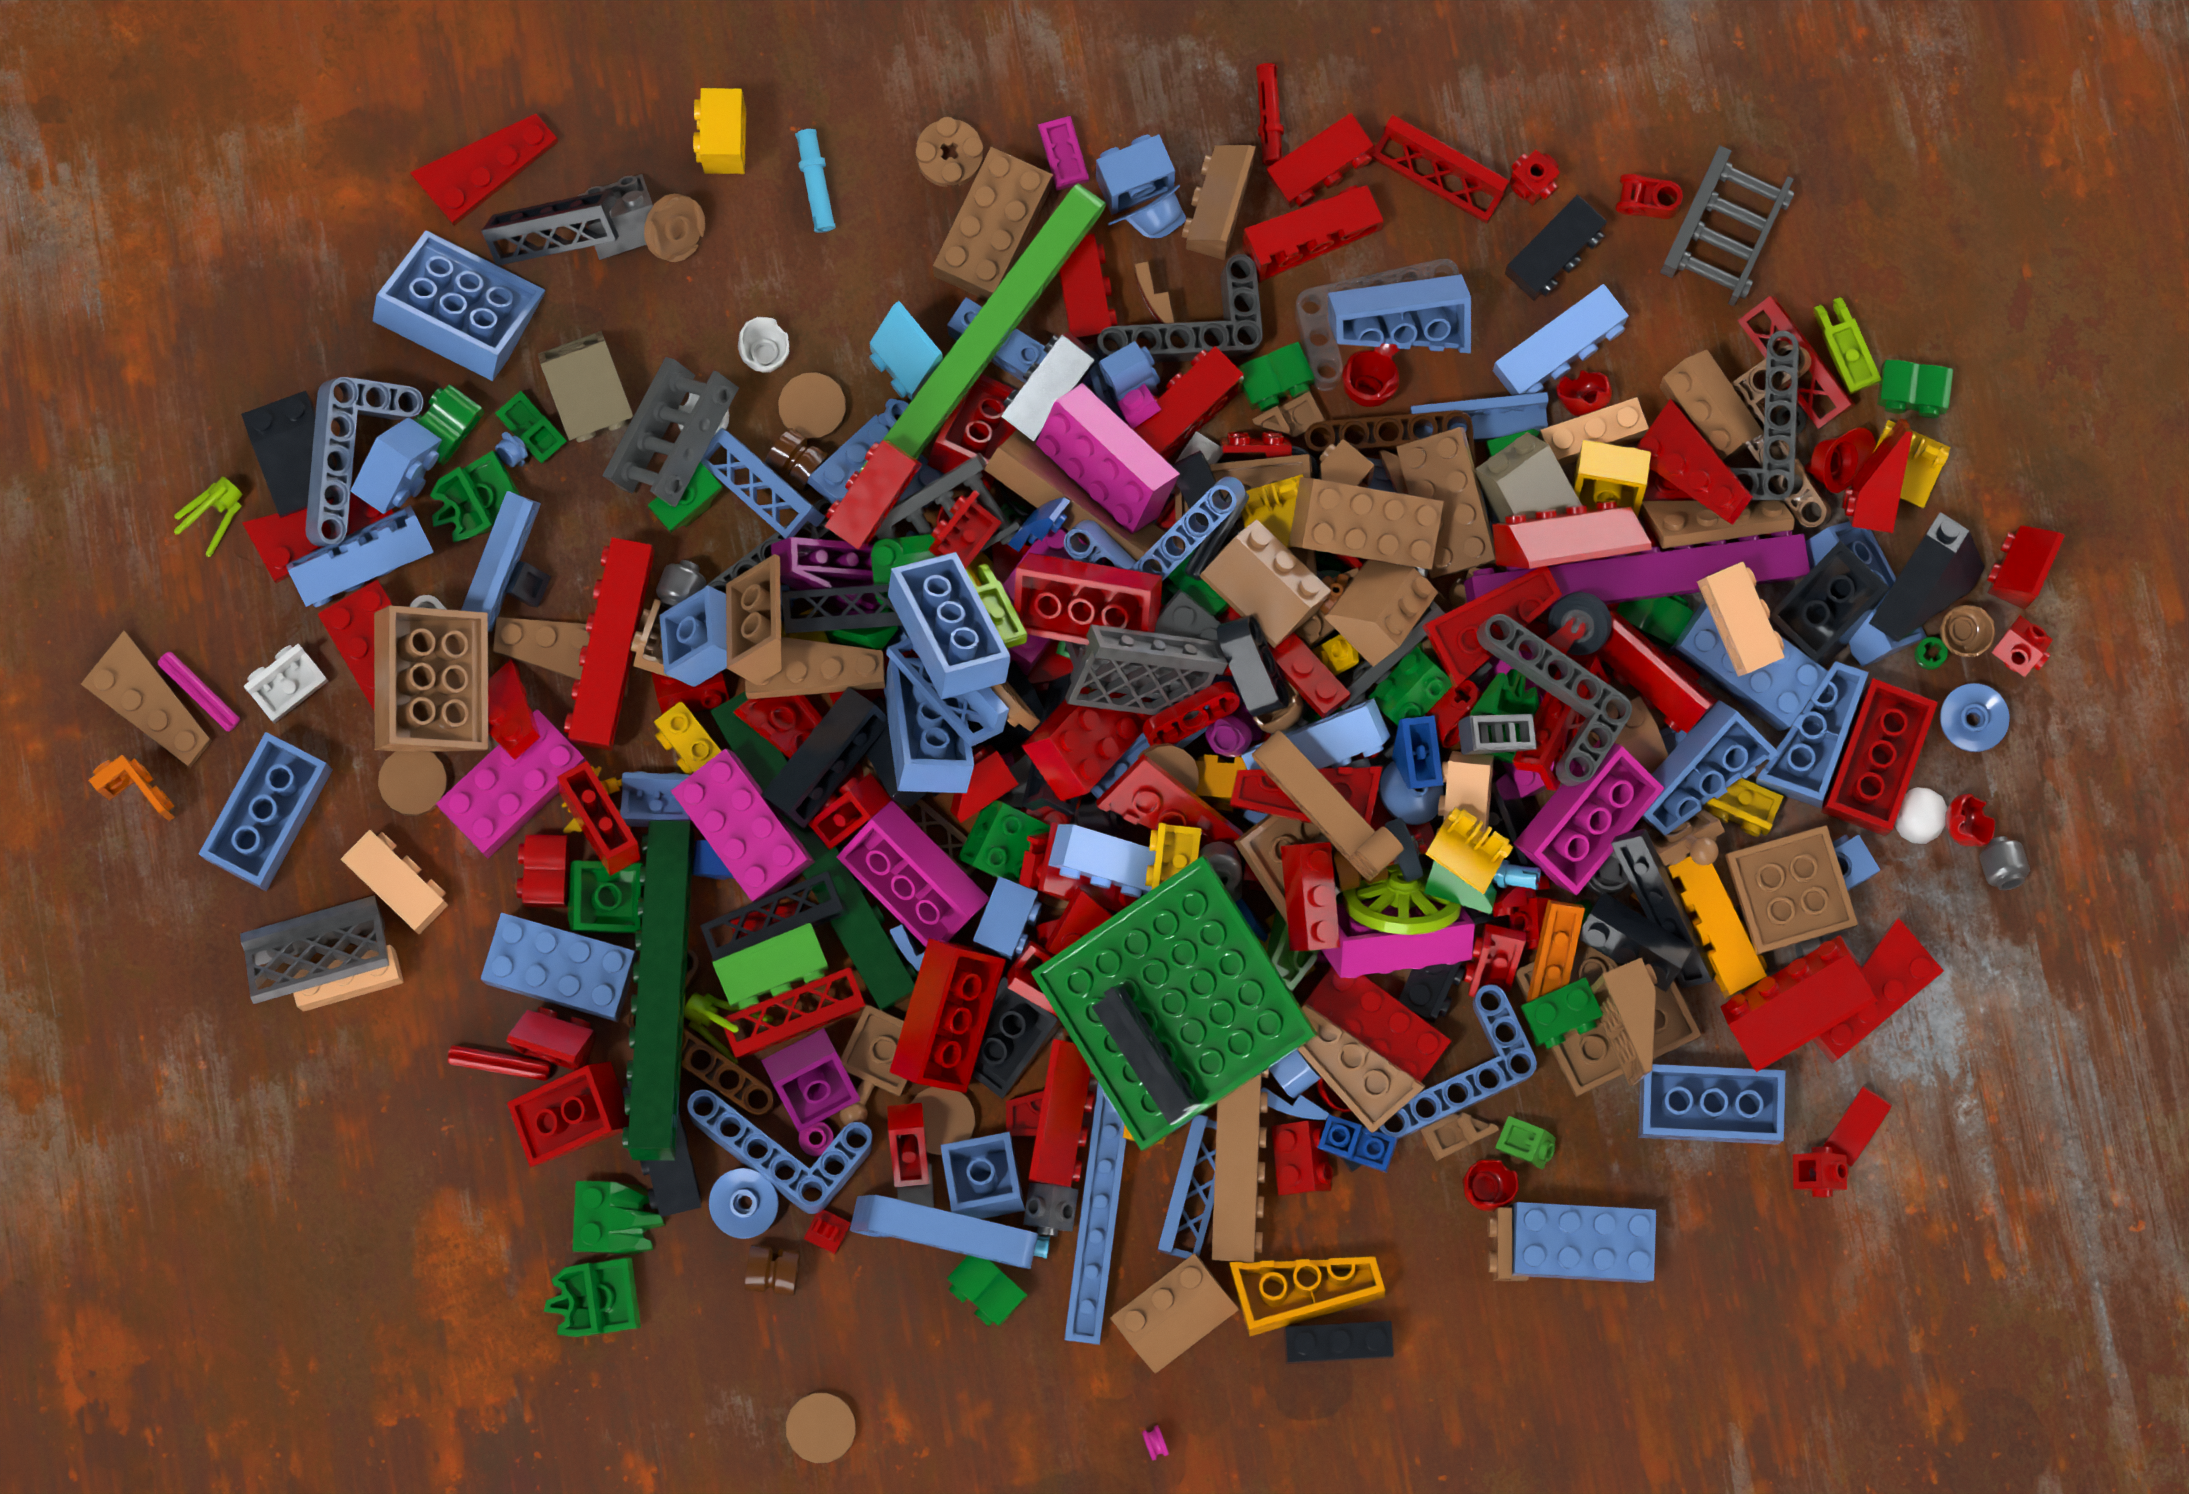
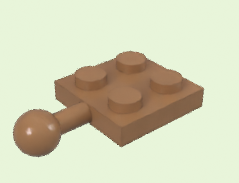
M1702 809L1665 836L1655 828L1648 831V834L1664 866L1680 863L1687 857L1686 854L1689 852L1695 863L1705 866L1712 864L1716 860L1718 847L1715 841L1717 836L1724 833L1725 830L1719 819Z
M866 1004L840 1059L848 1074L862 1080L857 1089L861 1100L840 1111V1119L846 1126L853 1122L865 1123L868 1115L865 1105L874 1086L901 1097L908 1080L889 1072L904 1021Z

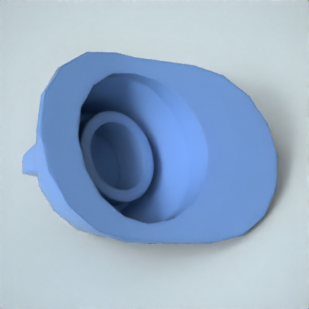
M1180 185L1168 190L1150 204L1109 222L1108 225L1126 219L1143 236L1162 238L1170 234L1186 220L1185 214L1175 195V191Z

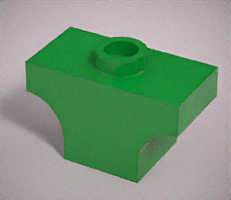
M700 462L676 508L670 506L659 497L650 502L648 508L668 531L672 533L683 525L687 528L712 507V500L723 490V487Z

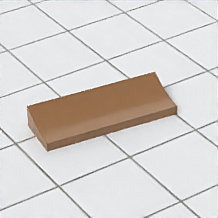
M1018 429L996 449L984 469L1036 508L1058 498H1067L1070 502L1063 514L1068 516L1062 525L1064 528L1070 531L1082 520L1095 521L1136 562L1165 534L1163 530L1151 522L1134 534H1131L1097 501L1093 500L1049 456L1044 454L1036 445L1037 440L1032 441ZM1078 532V538L1090 545L1087 535ZM1172 538L1173 543L1177 547V541L1174 538ZM1150 559L1149 562L1152 569L1162 572L1161 564L1157 560Z

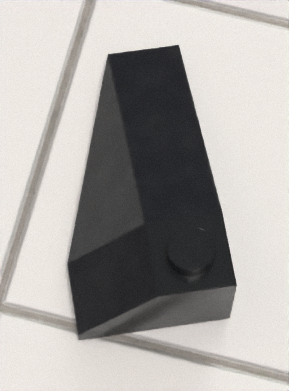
M1940 512L1920 540L1869 624L1899 642L1924 625L1928 619L1938 612H1943L1954 601L1969 594L1985 569L1970 531Z

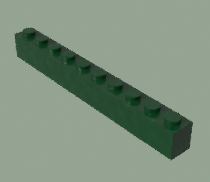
M746 691L712 709L710 712L731 750L735 752L764 792L790 758H785L780 750L733 713L739 706L749 700L747 699ZM780 813L815 861V863L802 872L804 878L808 880L829 871L839 897L845 900L850 914L835 919L830 923L879 1009L885 1012L910 998L917 980V974L910 963L904 966L897 955L901 953V950L892 935L887 936L880 925L886 922L876 903L869 906L864 897V894L869 892L868 889L855 876H852L846 866L837 858L844 849L843 845L834 846L829 850L809 824L803 829ZM825 882L812 887L811 890L819 904L831 900Z
M649 821L648 833H643L642 852L647 854L646 865H641L640 885L645 887L644 897L638 898V917L642 918V929L636 930L635 937L636 950H640V962H634L633 968L634 982L638 983V994H633L631 999V1012L633 1016H636L635 1027H630L629 1046L634 1048L633 1060H628L627 1080L632 1082L631 1093H626L625 1114L630 1115L629 1127L623 1128L622 1135L623 1148H628L632 1160H675L695 833L690 821Z

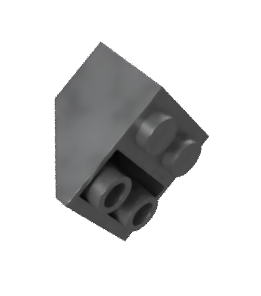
M642 174L625 176L616 183L604 187L595 186L589 188L585 193L578 195L582 196L612 189L616 198V203L609 213L619 237L613 242L594 245L599 260L647 245L644 236V226L653 204ZM600 218L587 222L588 228L597 234L606 233Z

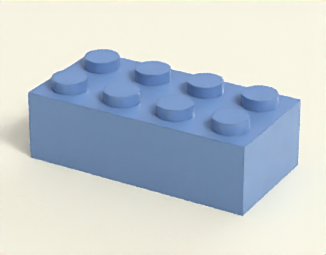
M954 552L892 568L888 597L941 700L1006 683L1011 656L957 553Z
M1705 600L1696 610L1674 645L1669 649L1778 731L1790 728L1828 673L1826 669L1781 637L1784 644L1782 652L1785 658L1738 677Z
M906 658L908 660L921 662L920 658ZM889 659L885 675L886 688H884L897 790L967 793L974 769L972 748L957 734L898 666ZM923 673L922 677L926 682L932 683L929 675ZM950 697L943 699L948 706L961 709L963 707V704L958 699ZM965 719L964 724L968 727V721Z
M265 732L201 848L199 855L206 861L267 891L333 769L326 762Z
M501 913L481 980L486 985L618 1022L632 979L634 962H637L638 955L634 950Z
M1653 1064L1652 1071L1640 1081L1638 1138L1779 1144L1784 1141L1785 1070L1761 1069L1756 1072L1754 1069Z
M1516 1202L1509 1205V1208H1512V1276L1639 1283L1654 1281L1656 1210Z

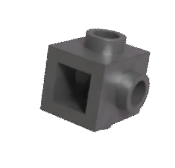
M1029 1183L1023 1225L1037 1227V1234L1057 1237L1058 1230L1073 1232L1078 1190L1053 1184Z

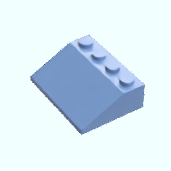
M426 230L377 294L372 321L493 381L511 356L542 300L545 289Z

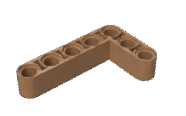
M1793 345L1783 346L1775 354L1782 357L1787 356L1792 351ZM1799 347L1801 363L1798 367V378L1804 375L1811 365V357L1802 347ZM1766 359L1730 383L1735 391L1743 393L1745 406L1754 419H1760L1763 425L1765 410L1761 404L1765 402V390L1759 388L1757 379L1762 372L1766 371ZM1778 372L1773 377L1772 385L1776 390L1781 391L1792 383V378L1787 372ZM1764 435L1748 447L1762 469ZM1776 441L1770 447V449L1779 447L1783 452V459L1789 455V445L1785 441ZM1795 456V474L1801 478L1802 488L1798 493L1791 494L1784 501L1802 525L1810 528H1820L1829 522L1832 515L1831 507L1808 472L1805 471L1797 456ZM1783 475L1773 476L1770 480L1780 495L1785 493L1788 481ZM1812 503H1817L1822 509V515L1816 522H1811L1806 516V509Z
M1279 730L1252 753V757L1266 774L1368 881H1371L1404 850L1399 840L1384 826L1375 832L1299 749Z

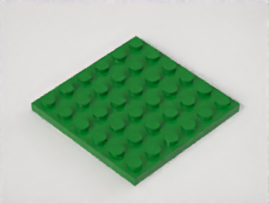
M1201 856L1031 972L1141 1151L1147 1150L1318 1036L1206 856ZM1111 987H1124L1201 1103L1200 1106L1174 1124L1169 1125L1092 1008V1006L1106 997L1104 992Z

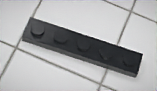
M1643 829L1615 836L1611 844L1647 918L1693 946L1676 976L1681 989L1712 982L1716 973L1647 830Z

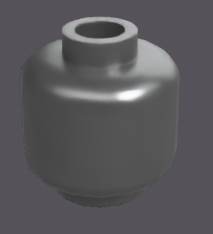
M681 560L680 564H669L664 568L656 588V593L661 598L662 606L670 609L706 587L704 576L698 573L700 570L698 565Z
M1097 798L1081 800L1080 806L1072 816L1070 824L1116 837L1118 830H1121L1123 827L1122 815L1111 810L1106 812L1098 808L1096 804Z
M2005 836L1993 838L1988 847L1983 849L1979 856L1988 884L1998 887L1999 890H2011L2021 886L2025 882L2024 878L2030 872L2023 845L2016 840H2008Z
M1212 842L1205 845L1199 851L1198 858L1206 856L1227 891L1233 890L1239 884L1242 878V865L1240 856L1233 846L1224 842Z

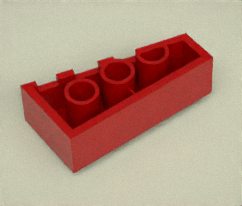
M1353 185L1342 190L1337 196L1320 199L1309 206L1245 228L1242 248L1245 254L1254 261L1257 280L1260 283L1381 231L1384 220L1368 186L1365 185L1358 188L1357 185Z
M1899 917L1891 923L1861 966L1878 1001L1812 1039L1832 1064L1944 972Z

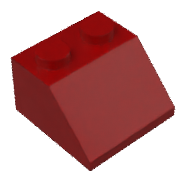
M2020 525L2014 534L2008 532L2000 548V551L2005 552L2001 563L1994 562L1986 581L1991 583L1987 593L2025 610L2038 597L2065 535L2056 531Z

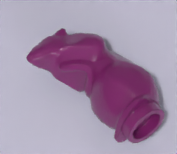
M1244 703L1232 714L1218 719L1215 723L1209 725L1206 730V739L1215 753L1226 757H1239L1247 751L1252 741H1259L1264 731L1256 724Z

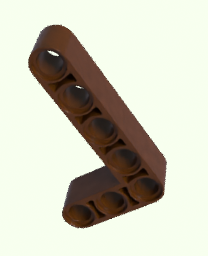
M1454 410L1320 421L1311 424L1305 432L1308 451L1317 459L1320 458L1330 444L1333 443L1337 446L1342 439L1346 441L1347 436L1354 431L1363 433L1364 439L1359 444L1350 445L1363 456L1379 455L1378 451L1382 449L1392 454H1397V446L1419 440L1414 433L1420 426L1432 428V436L1448 431L1455 423H1462L1467 427L1465 433L1476 469L1473 424L1469 415L1463 411ZM1392 428L1397 430L1399 434L1393 441L1387 442L1380 438L1382 432L1386 429ZM1319 434H1326L1330 437L1329 443L1324 447H1316L1312 444L1313 439Z
M689 948L688 957L693 959L694 965L686 973L685 995L701 972V962L697 954ZM631 1011L627 1018L629 1028L635 1027L636 1016H633ZM683 1029L681 1067L754 1117H765L773 1111L775 1097L765 1084ZM701 1052L709 1054L711 1062L706 1069L697 1070L693 1067L692 1060L696 1054ZM728 1072H735L739 1075L738 1086L731 1090L724 1089L721 1086L722 1076ZM755 1092H764L768 1095V1103L762 1109H754L749 1104L750 1097Z

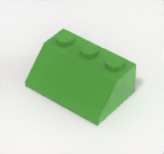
M811 923L712 962L729 1004L732 1008L739 1006L740 1010L760 1003L758 998L771 993L773 997L791 991V984L801 980L808 984L825 977L823 971L829 969Z

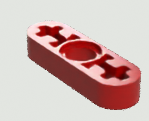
M1226 681L1217 682L1150 717L1143 725V733L1150 746L1161 743L1175 744L1215 723L1218 719L1232 714L1240 704L1239 696L1231 683ZM1199 711L1195 718L1190 720L1183 719L1187 713Z

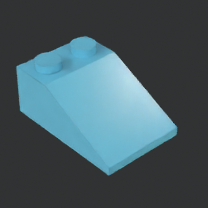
M900 301L892 306L869 343L872 352L869 358L880 372L886 369L894 379L890 382L894 390L901 398L907 395L911 401L943 360L942 352Z

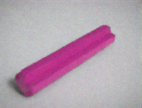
M168 651L159 659L158 665L226 731L229 732L238 725L240 718L172 652Z

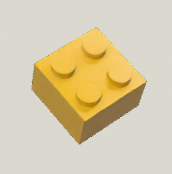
M701 88V99L694 100V119L697 120V130H700V132H694L693 136L696 162L702 163L704 174H745L746 105L742 89Z
M1583 440L1572 480V488L1581 505H1587V509L1596 508V502L1617 500V506L1631 507L1638 518L1647 486L1651 452L1634 447L1627 448L1599 441Z

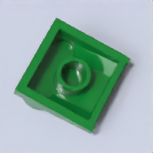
M928 534L876 540L871 552L874 585L889 584L892 568L935 558L936 556L928 551L935 538ZM880 592L888 598V592ZM876 596V599L882 605L884 602ZM888 605L884 607V609L890 608Z
M573 861L568 880V921L570 931L582 934L592 932L636 933L637 929H642L640 918L638 917V898L641 897L640 867L643 864L633 863L610 876L602 862Z

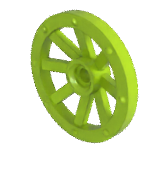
M1398 864L1390 867L1387 866V880L1372 884L1362 880L1358 888L1343 891V906L1350 917L1366 927L1386 933L1414 935L1438 931L1454 923L1460 916L1462 908L1460 904L1424 893L1431 870L1422 867V877L1406 882ZM1381 895L1368 908L1360 902ZM1428 899L1446 905V907L1438 911ZM1390 905L1398 908V917L1384 915L1381 912ZM1418 906L1426 916L1409 918V908Z

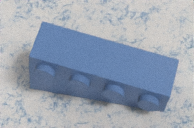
M1462 274L1328 293V322L1337 344L1380 347L1383 343L1396 344L1397 348L1410 349L1411 346L1429 347L1430 351H1443L1444 348L1458 349L1459 353H1471V296Z
M411 505L345 536L340 543L317 549L286 564V567L305 606L313 604L314 607H319L333 599L332 595L344 590L345 592L353 591L361 587L365 581L384 576L400 566L433 553V550Z
M1835 661L1802 713L1799 714L1793 723L1792 728L1776 750L1780 754L1771 761L1769 760L1758 775L1756 784L1777 794L1822 809L1867 683L1869 672Z
M1718 700L1652 774L1665 789L1641 818L1665 836L1701 811V806L1713 797L1718 799L1727 792L1726 788L1741 777L1747 778L1756 771V766L1766 759L1771 761L1780 753L1738 711Z

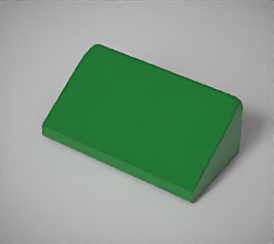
M897 626L827 630L825 633L833 643L882 650L898 628Z

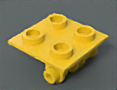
M1887 421L1875 450L1894 427L1895 422ZM1912 430L1913 435L1900 499L1924 509L1942 466L1947 461L1951 447Z
M1303 474L1247 490L1249 499L1241 511L1245 528L1257 519L1286 548L1293 547L1288 545L1300 477H1304Z
M1455 807L1448 813L1426 855L1484 894L1503 859L1507 858L1513 846L1509 844V839L1504 838L1496 831L1488 837L1492 827L1488 826L1484 832H1481L1479 829L1483 821L1480 820L1474 827L1473 825L1477 818L1468 813L1464 808L1459 810Z

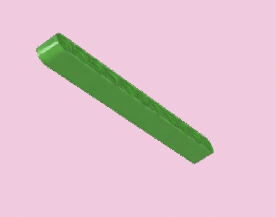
M1079 183L1071 189L883 440L892 442L917 460L1097 221L1106 206L1103 200ZM868 461L865 462L859 472L862 471Z

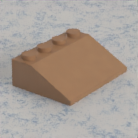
M391 605L375 612V750L401 752L488 750V613Z
M1642 958L1603 973L1590 987L1603 1013L1600 1021L1630 1087L1636 1085L1650 1073L1653 1065L1656 999L1654 984H1657L1658 981L1650 964L1644 965Z

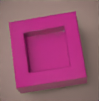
M1145 383L1139 388L1128 392L1124 398L1116 403L1132 429L1161 410Z

